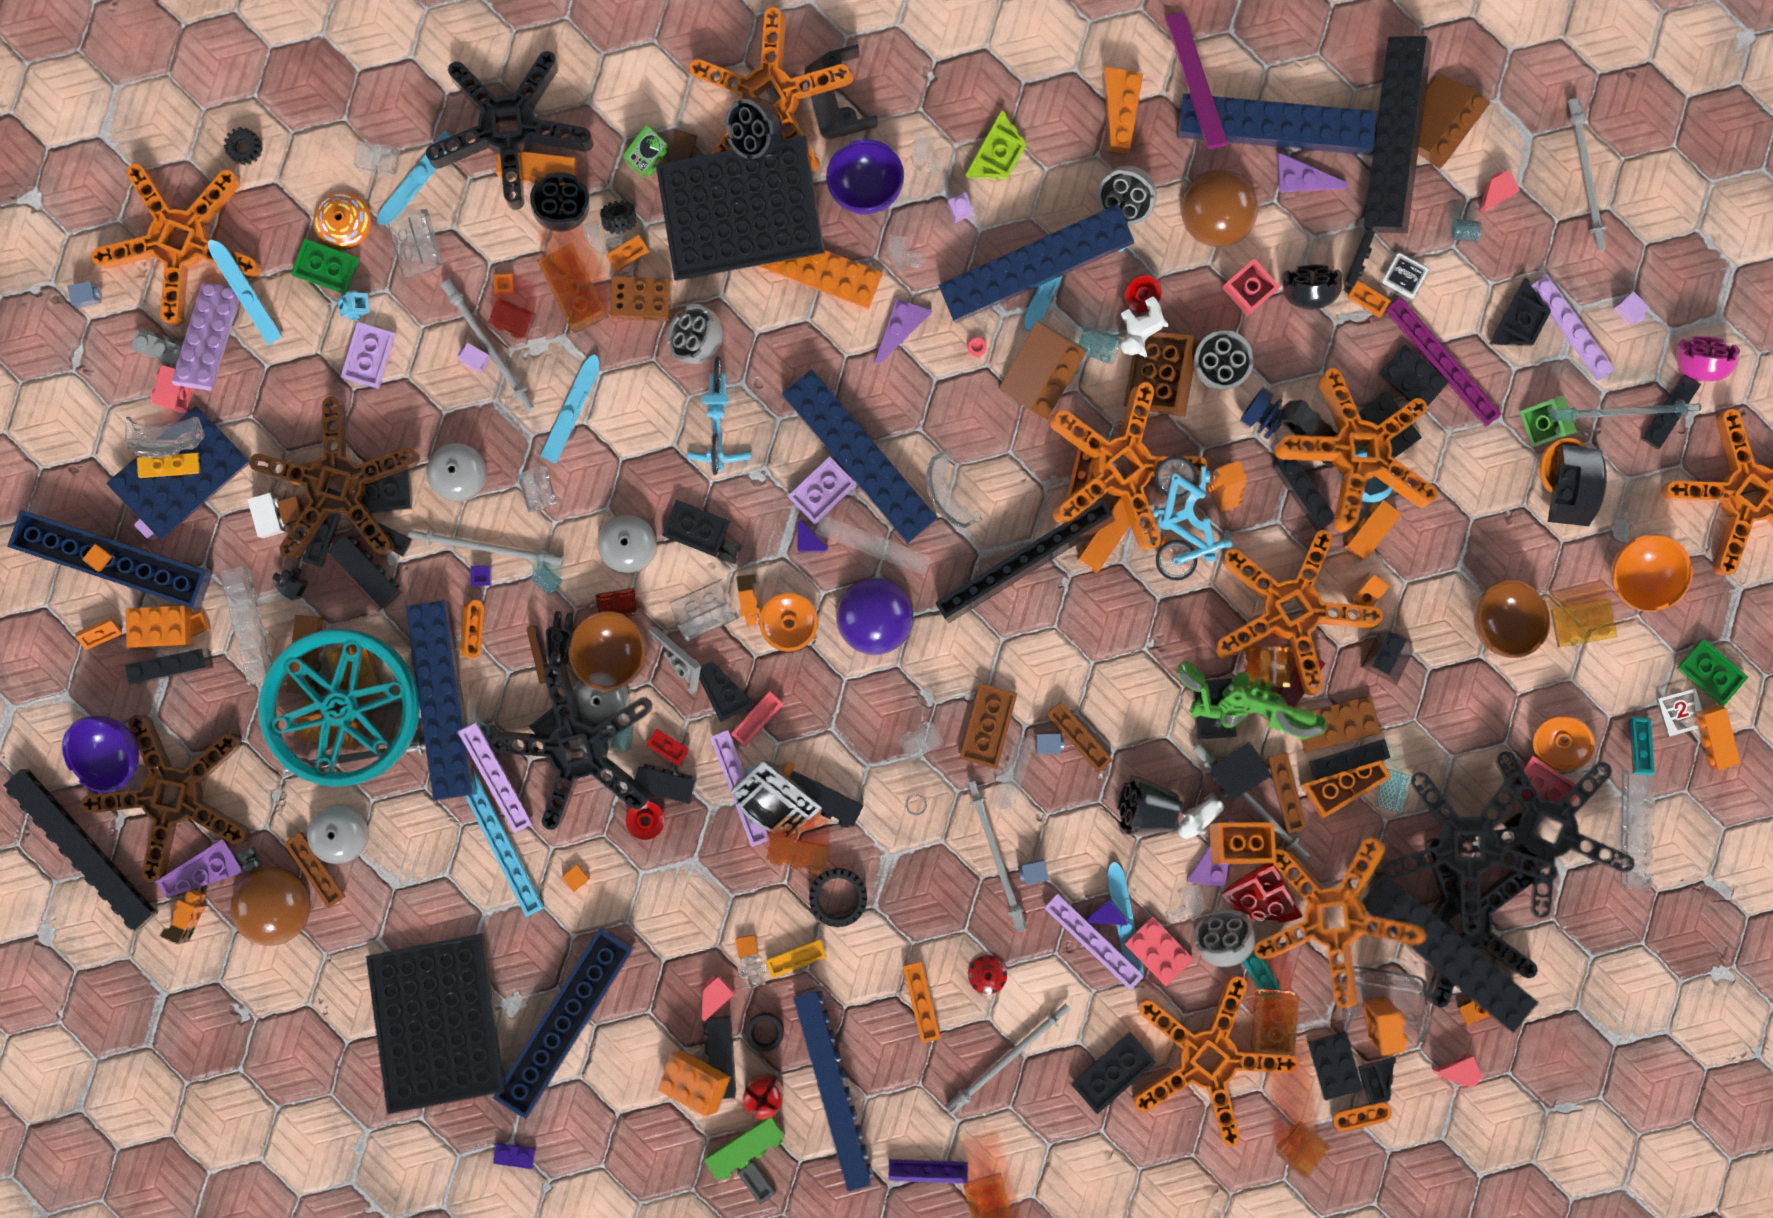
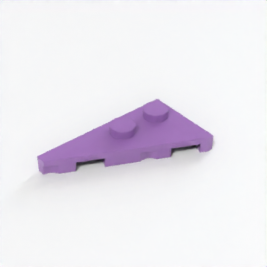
M1277 155L1279 192L1342 190L1348 188V183L1286 155Z
M896 299L875 364L879 365L896 347L931 315L932 310Z
M1229 818L1226 823H1234V819ZM1209 845L1204 856L1199 860L1196 868L1187 878V882L1225 887L1228 864H1211V845Z

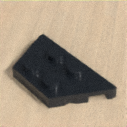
M1525 277L1522 280L1489 342L1490 345L1533 346L1551 310L1542 301L1539 293L1534 291L1529 284L1528 278Z

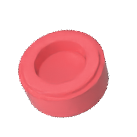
M973 337L968 342L967 349L970 355L980 357L986 352L987 344L983 338Z

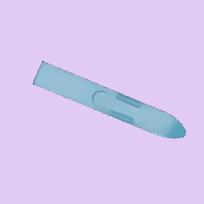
M444 131L435 143L449 138L451 135ZM426 154L382 207L377 217L378 224L387 225L393 222L436 171L437 168L432 167Z
M1062 276L1038 286L1025 316L1024 325L1026 330H1032L1036 321L1041 322Z
M208 241V247L214 261L267 345L283 337L229 250L219 241Z
M592 355L584 362L540 457L555 464L557 463L598 375L600 365L598 356Z
M1113 862L1110 864L1107 874L1111 900L1128 918V925H1117L1122 955L1145 976L1142 962L1124 944L1136 932L1124 872L1120 865Z

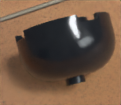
M753 97L736 101L729 108L725 119V125H728L730 137L728 141L738 155L746 159H757L771 154L777 148L782 138L783 126L778 111L771 103L764 99Z
M556 172L545 175L544 179L532 187L530 193L532 213L543 227L551 231L566 232L573 230L581 225L588 215L590 207L588 189L586 185L584 186L576 179V176L569 173Z
M1327 265L1297 266L1298 270L1292 272L1287 270L1282 275V289L1285 298L1290 304L1301 309L1316 310L1327 307L1335 302L1341 293L1342 273L1338 269L1335 271L1329 270ZM1310 271L1314 272V284H1310Z

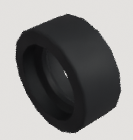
M764 1012L757 1014L747 1026L746 1036L749 1044L754 1049L762 1052L772 1051L777 1048L784 1036V1027L781 1020L772 1013ZM760 1021H770L775 1025L777 1036L771 1043L763 1044L756 1040L754 1028Z

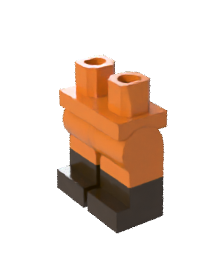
M758 575L737 576L739 600L743 609L740 610V616H745L746 626L759 625L758 614H761V608L759 607L758 599L755 597L754 583H759Z
M198 890L193 892L187 891L185 898L178 900L175 905L178 908L173 913L174 919L170 928L163 929L160 937L176 944L190 942L201 914L207 907L202 904L206 894Z

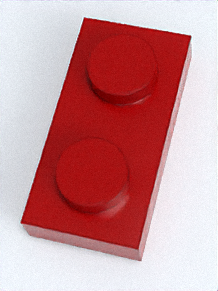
M659 729L655 730L646 746L678 766L681 765L690 751L689 748Z

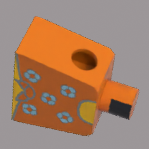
M1369 572L1351 595L1355 600L1352 605L1373 607L1390 586L1375 574ZM1368 593V598L1363 600L1362 596Z

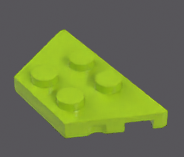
M1004 111L1000 112L965 177L1006 180L1010 177L1027 144L1018 134L1015 126L1008 120Z

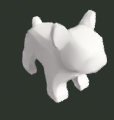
M1154 297L1145 300L1149 310L1148 316L1135 317L1129 309L1121 313L1123 321L1127 324V336L1121 343L1123 353L1129 355L1140 354L1147 357L1145 340L1150 335L1161 330L1163 326L1168 327V323L1162 314V308Z
M1210 793L1204 798L1205 801L1186 810L1182 814L1184 819L1177 829L1182 838L1188 839L1195 837L1199 833L1205 834L1204 828L1224 810V804L1218 800L1216 794Z

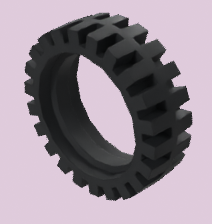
M842 868L830 869L820 874L813 882L809 893V903L812 912L820 922L831 927H845L857 921L863 914L867 905V891L863 881L852 871ZM831 879H845L853 884L857 891V904L853 911L846 916H830L820 905V890Z

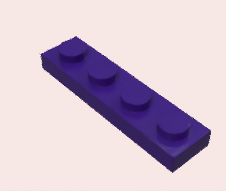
M889 1159L888 1181L968 1184V1162Z

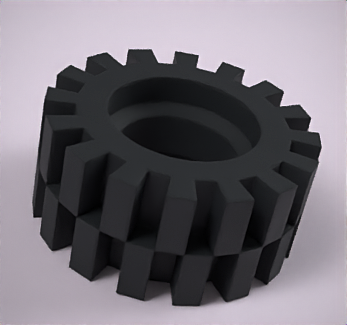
M238 127V130L232 129V134L228 132L227 136L229 138L224 139L226 142L224 148L226 149V154L238 164L246 165L247 163L250 165L252 164L251 161H257V156L261 157L262 154L259 152L263 151L261 147L263 144L252 130L246 127L244 129ZM243 139L250 142L249 150L245 153L238 152L236 148L237 143Z
M616 200L613 204L609 202L608 206L604 205L603 209L601 208L600 210L602 226L607 232L610 231L613 234L616 231V234H620V231H623L625 233L627 229L630 231L632 227L636 226L635 208L628 201L624 203V200L620 202Z

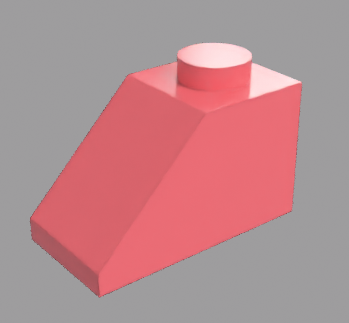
M1509 170L1504 173L1499 171L1491 176L1492 180L1486 184L1479 211L1481 213L1520 191Z
M720 975L716 978L712 976L704 983L706 985L703 990L702 1019L704 1022L735 994V991Z
M1470 1054L1463 1055L1433 1069V1072L1438 1076L1467 1087L1475 1086L1479 1083V1080L1483 1079L1474 1056Z

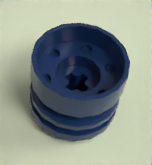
M1262 387L1243 413L1240 422L1249 428L1258 422L1257 433L1260 434L1264 428H1267L1263 437L1268 439L1282 425L1279 419L1287 403L1281 409L1279 408L1282 403L1281 398L1272 404L1273 393Z

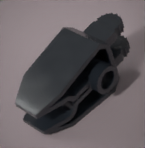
M555 611L553 626L546 630V650L550 665L557 662L558 655H560V663H563L565 666L570 660L569 647L575 628L572 627L573 613L566 614L565 626H561L562 613L561 611Z

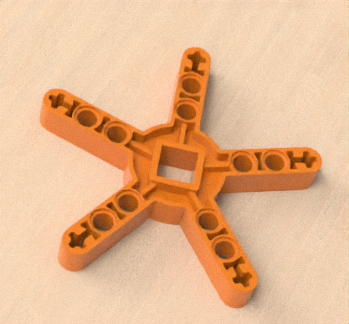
M770 7L764 14L760 68L755 69L747 77H744L706 61L696 59L691 62L689 70L693 76L701 81L740 95V100L753 97L759 98V94L774 85L781 98L772 105L781 117L783 139L804 136V133L793 117L798 108L799 100L847 86L852 83L854 74L843 64L791 78L782 71L786 17L778 8ZM777 34V39L774 42H770L771 36ZM772 53H776V58L769 62V56ZM699 68H700V69H702V68L705 69V70L707 71V74L704 73V72L698 71V69H699ZM718 72H721L720 79L715 81V75ZM842 72H846V74H844V78L842 79L840 77L843 75ZM828 76V82L825 85H821L822 78ZM738 79L737 86L732 88L733 80ZM810 82L809 88L803 90V84ZM789 125H793L792 132L786 134V128ZM728 132L711 154L724 152L725 148L733 150L728 141V138H730ZM807 140L812 172H815L819 169L820 160Z
M132 164L127 169V176L154 218L149 227L148 234L98 247L92 251L91 259L95 264L105 269L153 257L163 262L164 274L160 316L164 322L171 326H179L184 320L188 268L197 265L203 259L216 264L214 259L211 258L208 247L210 238L206 226L239 189L241 181L232 171L222 170L187 211L172 210L148 170L139 164ZM152 187L151 192L146 195V190ZM219 191V197L217 199H213V195ZM162 203L161 209L156 211V206ZM207 206V211L201 214V209ZM176 228L189 233L181 251L169 246ZM144 245L143 251L138 253V248ZM125 249L124 256L119 257L121 250ZM228 249L231 255L236 258V263L246 277L257 278L261 274L262 269L259 263L250 257ZM243 264L250 267L253 266L252 270L246 269L245 267H243ZM175 274H178V279L175 282H173V276ZM177 293L176 299L171 301V295Z
M1335 368L1328 369L1319 379L1318 384L1338 429V433L1334 437L1285 436L1274 447L1276 456L1287 460L1332 461L1337 470L1343 474L1333 525L1339 532H1346L1357 523L1366 480L1374 476L1420 508L1427 507L1437 498V489L1391 456L1392 448L1390 443L1392 438L1417 421L1427 411L1426 402L1416 398L1377 426L1372 422L1361 420L1341 372ZM1354 444H1366L1367 457H1356Z
M1144 382L1132 388L1119 438L1107 441L1066 410H1061L1050 417L1049 424L1053 430L1093 459L1094 477L1055 507L1053 517L1057 522L1064 523L1074 519L1107 492L1115 496H1121L1139 548L1150 550L1159 546L1161 541L1143 488L1151 477H1155L1157 463H1161L1164 459L1172 456H1151L1146 446L1141 443L1154 395V388L1150 383ZM1135 407L1140 410V415L1136 414ZM1130 425L1135 428L1134 434L1130 431ZM1074 427L1078 429L1079 436L1074 434ZM1090 439L1094 441V448L1089 445ZM1121 455H1123L1133 469L1124 478L1112 464ZM1180 456L1197 466L1195 467L1197 475L1202 474V466H1206V470L1208 468V463L1203 457ZM1179 460L1167 462L1159 472V476H1172L1173 472H1178L1182 476H1193L1191 468L1185 462ZM1176 462L1180 465L1179 471L1176 469ZM1092 485L1096 487V494L1091 491ZM1077 497L1081 498L1082 500L1081 506H1079L1076 502ZM1134 499L1138 502V508L1133 505ZM1070 508L1071 510L1066 512L1064 514L1065 516H1063L1062 513H1064V510ZM1140 518L1145 521L1144 527L1140 524Z
M1735 409L1723 411L1716 417V424L1731 470L1722 482L1672 481L1664 484L1661 488V495L1667 500L1720 502L1724 511L1730 516L1713 563L1714 572L1720 576L1733 574L1738 569L1755 521L1765 519L1773 525V467L1769 469L1755 464L1741 415ZM1732 433L1737 437L1736 442L1731 438ZM1738 452L1742 455L1741 461L1737 458ZM1748 483L1762 492L1754 504L1740 495ZM1690 487L1695 489L1694 496L1690 493ZM1710 487L1715 491L1714 496H1711L1709 493ZM1671 488H1672L1673 490H1679V489H1681V490H1680V492L1674 493V491H1671ZM1737 525L1741 529L1740 534H1737L1735 530ZM1730 544H1733L1735 548L1733 553L1729 550Z
M1320 530L1316 533L1296 580H1287L1281 583L1275 581L1239 550L1229 549L1223 559L1224 567L1262 598L1265 603L1263 615L1223 637L1216 647V653L1220 658L1228 659L1273 633L1283 639L1290 640L1302 689L1307 695L1314 696L1323 686V679L1311 633L1316 629L1317 625L1326 624L1374 629L1381 622L1383 613L1379 608L1372 606L1322 602L1319 593L1313 585L1333 539L1331 533L1326 530ZM1324 539L1322 548H1318L1320 540ZM1316 555L1320 561L1315 562L1310 556ZM1233 557L1236 559V561H1229V559H1232ZM1244 569H1249V570H1251V571H1252V575H1250V576L1245 575V574L1243 573V570H1244ZM1309 572L1312 575V578H1305L1303 573ZM1263 581L1268 587L1261 588L1258 582ZM1296 599L1305 614L1290 621L1281 606ZM1328 611H1335L1337 617L1329 616ZM1348 613H1355L1357 619L1349 618ZM1255 626H1262L1264 628V632H1257L1255 630ZM1244 635L1247 637L1248 641L1241 642L1239 641L1238 636ZM1298 644H1305L1308 650H1300ZM1223 645H1224L1225 647L1230 646L1229 651H1228L1227 649H1224V650H1223V649H1222ZM1303 663H1310L1313 669H1305ZM1311 680L1313 684L1317 685L1315 688L1312 685L1309 686Z
M1368 838L1362 843L1338 889H1324L1292 852L1282 849L1275 850L1276 862L1273 864L1308 902L1305 909V921L1256 943L1254 951L1257 957L1270 959L1313 939L1327 946L1334 1001L1340 1008H1349L1357 1003L1351 944L1356 942L1362 934L1407 944H1420L1425 940L1426 933L1422 927L1367 915L1366 909L1359 898L1385 850L1381 840ZM1371 844H1374L1376 851H1372ZM1281 855H1285V856L1283 857V859H1284L1285 862H1281V860H1282ZM1363 860H1365L1368 865L1366 870L1364 871L1360 867V864ZM1295 868L1299 870L1297 878H1294L1292 874ZM1354 877L1358 880L1356 888H1353L1351 885V880ZM1307 883H1311L1312 885V891L1310 893L1306 891ZM1342 906L1345 928L1329 929L1327 908ZM1373 921H1376L1378 924V929L1375 932L1371 929ZM1393 925L1398 928L1396 936H1393L1390 932ZM1300 928L1304 932V936L1302 939H1299V937L1297 936V932ZM1414 932L1417 934V938L1405 935V933ZM1282 937H1285L1286 939V945L1284 947H1282L1280 944V939ZM1270 946H1273V947H1274V948L1268 949V950L1266 951V953H1264V951H1263V950L1266 949V947H1270ZM1340 952L1344 955L1342 963H1339L1337 960ZM1342 973L1347 977V981L1344 984L1340 981ZM1348 987V990H1341V988ZM1348 996L1349 1000L1343 1001V997Z
M1237 974L1228 977L1209 1028L1199 1029L1192 1033L1151 999L1143 998L1139 1001L1137 1008L1140 1014L1180 1046V1064L1134 1094L1133 1103L1140 1112H1147L1189 1084L1194 1083L1199 1087L1207 1089L1221 1140L1227 1146H1235L1240 1140V1134L1226 1084L1232 1080L1237 1071L1293 1073L1297 1070L1298 1061L1290 1053L1237 1050L1234 1043L1228 1038L1247 989V982L1244 978ZM1238 981L1241 983L1240 987L1233 986V982ZM1229 991H1232L1233 993L1235 992L1237 996L1233 995L1232 993H1229ZM1233 998L1234 1005L1229 1008L1226 1007V1000ZM1145 1004L1147 1006L1150 1005V1008L1155 1012L1154 1016L1149 1011H1145L1143 1008ZM1161 1016L1167 1017L1165 1025H1158V1019ZM1221 1017H1227V1023L1224 1026L1218 1025V1020ZM1178 1028L1182 1029V1036L1175 1038L1173 1036L1174 1031ZM1208 1045L1222 1055L1209 1072L1196 1062ZM1247 1056H1252L1253 1058L1250 1065H1244V1059ZM1271 1057V1065L1264 1066L1265 1058ZM1288 1059L1291 1061L1287 1067L1283 1063H1278V1060L1280 1062H1287ZM1173 1076H1180L1178 1084H1171ZM1157 1087H1164V1092L1161 1095H1155L1154 1091ZM1150 1092L1154 1100H1152L1147 1093ZM1221 1092L1224 1094L1221 1101H1215L1214 1097L1217 1093ZM1140 1098H1143L1145 1100V1105H1142L1140 1103ZM1228 1112V1119L1225 1121L1220 1120L1221 1113ZM1225 1127H1228L1232 1133L1231 1139L1227 1138L1228 1132Z

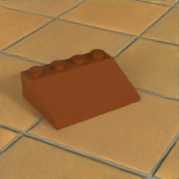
M1438 74L1426 90L1418 154L1440 169L1448 161L1491 102L1477 91Z
M1036 321L999 389L1032 412L1048 420L1088 349L1043 323Z
M1156 332L1150 335L1145 340L1147 357L1140 354L1133 355L1123 406L1127 407L1132 388L1147 382L1154 388L1150 412L1185 417L1194 373L1193 357L1199 345V340L1192 335Z

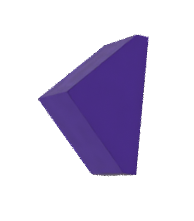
M802 521L798 522L797 551L826 553L828 548Z
M1109 898L1088 917V923L1128 925V918Z

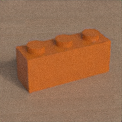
M1385 500L1374 502L1369 508L1371 513L1367 518L1363 517L1357 524L1359 528L1356 532H1351L1345 539L1347 543L1344 548L1361 561L1367 560L1402 515Z
M1716 705L1696 711V724L1701 730L1702 737L1700 739L1703 747L1706 749L1707 755H1705L1707 764L1718 771L1741 764L1727 708Z

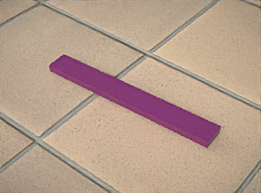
M1185 12L1167 15L1165 21L1207 150L1224 147L1227 145V140Z
M1401 296L1385 309L1386 313L1436 371L1449 382L1448 385L1485 427L1502 414Z

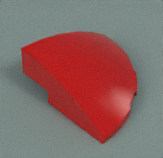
M1273 863L1261 865L1222 892V896L1235 910H1241L1248 914L1251 919L1257 921L1277 920L1279 923L1303 917L1285 878Z

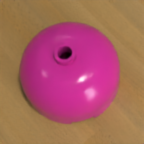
M1692 336L1693 340L1686 341L1685 339L1679 341L1676 362L1679 369L1690 378L1701 382L1719 381L1731 375L1737 366L1740 349L1735 344L1729 346L1723 343V339L1709 336ZM1707 344L1710 345V349H1709V354H1708V356H1707L1708 350L1706 349V345H1707Z

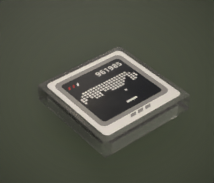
M1397 250L1378 285L1413 303L1432 268Z

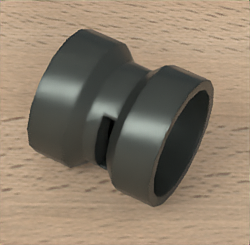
M723 539V548L717 558L736 564V555L740 552L742 545Z
M255 847L236 854L238 860L243 864L242 870L244 873L263 865L261 859L257 858Z

